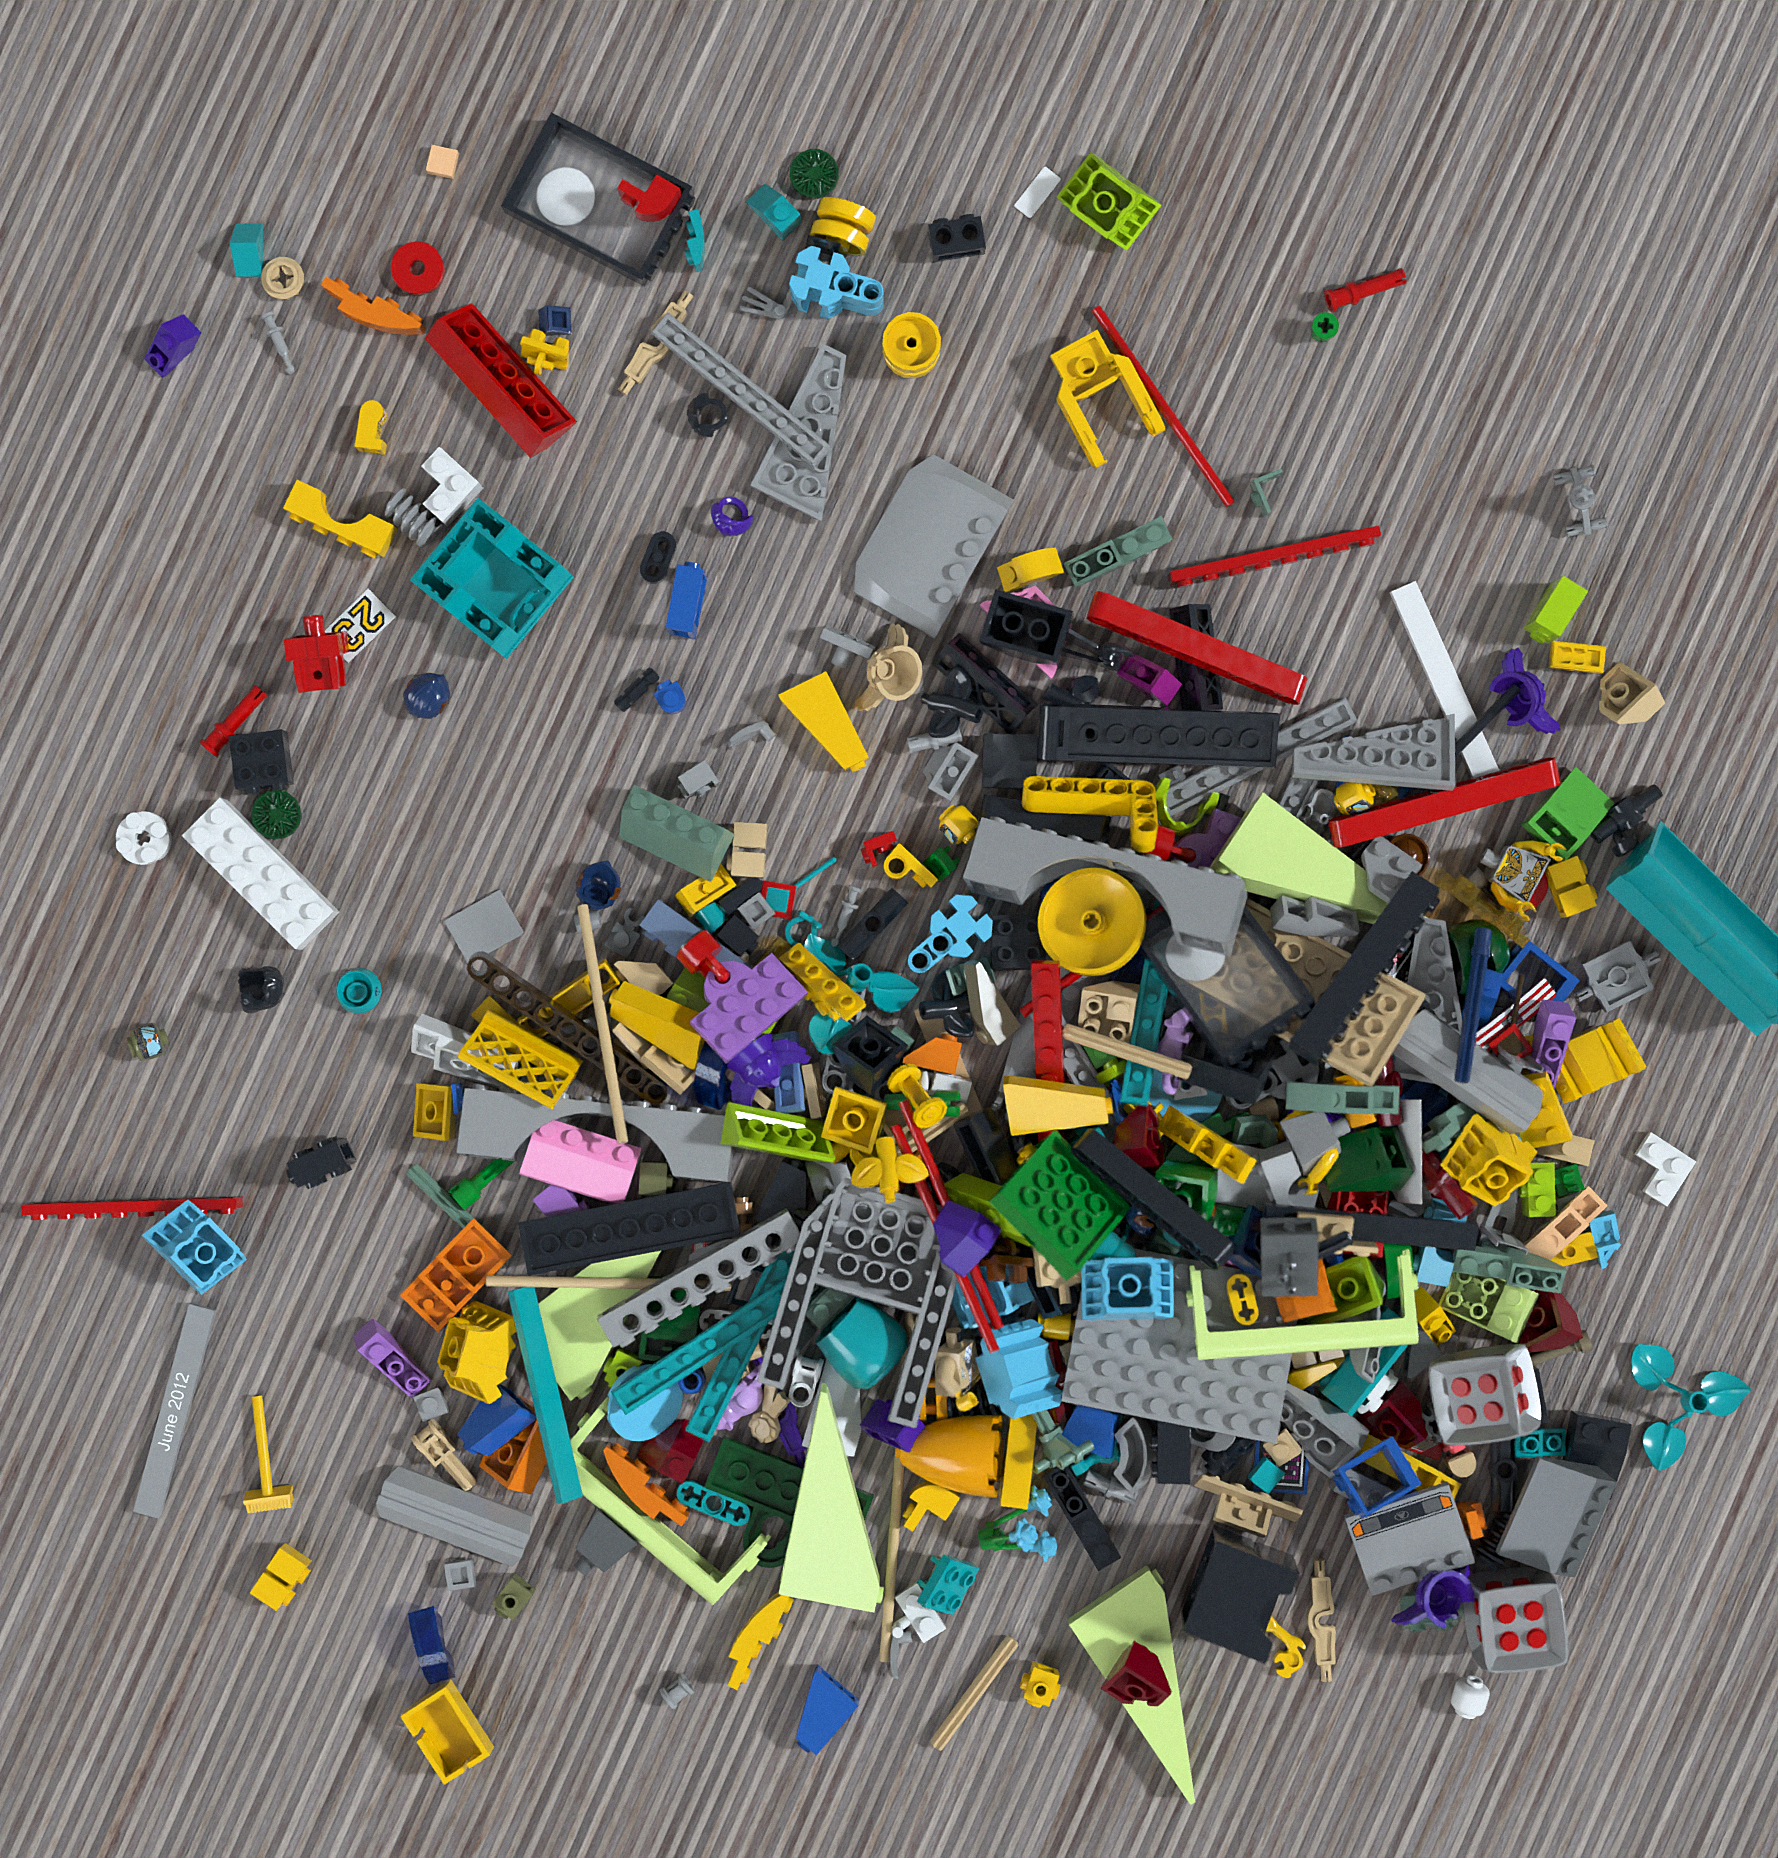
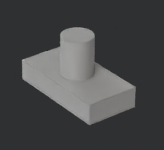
M828 625L824 627L820 636L821 639L837 645L831 663L841 668H846L852 652L869 659L876 647Z

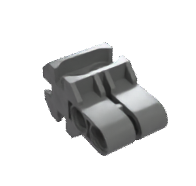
M1281 1037L1273 1040V1043L1279 1053L1274 1057L1266 1084L1256 1102L1267 1095L1286 1100L1287 1081L1317 1082L1319 1066H1315L1307 1060L1300 1063L1296 1056L1298 1054L1289 1049L1290 1042ZM1223 1095L1225 1102L1232 1107L1245 1109L1252 1105L1241 1101L1236 1103L1234 1098Z

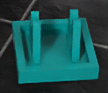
M945 1554L942 1557L932 1555L930 1560L937 1566L928 1581L919 1578L917 1584L923 1588V1591L916 1602L925 1608L954 1615L955 1611L961 1606L962 1599L968 1588L974 1583L975 1576L980 1568L971 1562Z

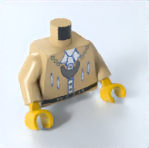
M949 1328L945 1331L946 1342L938 1348L935 1358L936 1395L956 1397L958 1409L966 1411L978 1404L975 1395L971 1392H966L981 1378L975 1359L979 1355H977L975 1341L962 1339V1330L960 1328Z

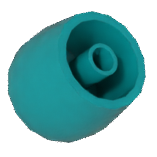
M855 1297L821 1331L815 1341L835 1371L853 1388H862L864 1390L877 1384L900 1360L909 1345L907 1332L897 1320L872 1302L859 1297Z

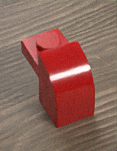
M659 175L655 176L646 192L622 179L617 187L621 196L620 200L631 208H634L636 205L635 214L637 219L645 222H657L666 218L674 210L681 197L680 188Z

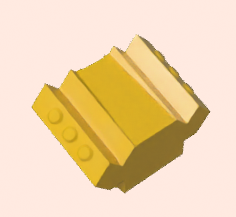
M1620 1018L1593 1026L1570 1037L1555 1086L1564 1104L1577 1100L1584 1095L1599 1090V1088L1623 1080L1629 1075L1641 1072L1647 1068Z
M1477 1113L1465 1125L1461 1135L1457 1137L1455 1144L1449 1149L1441 1166L1452 1178L1459 1181L1461 1189L1496 1207L1499 1203L1501 1204L1508 1200L1510 1193L1517 1187L1528 1182L1529 1177L1533 1174L1530 1163L1537 1154V1151L1528 1141L1523 1143L1516 1134L1510 1135L1491 1121L1486 1123Z
M474 1300L462 1309L460 1318H449L437 1363L441 1370H445L444 1377L451 1388L487 1404H491L502 1396L497 1385L507 1379L505 1375L507 1363L512 1349L516 1347L511 1338V1335L517 1332L512 1315Z

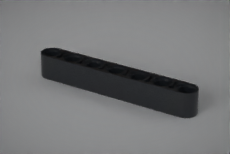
M1087 1129L1071 1148L1073 1156L1210 1269L1218 1271L1235 1251V1246L1231 1240L1096 1130Z

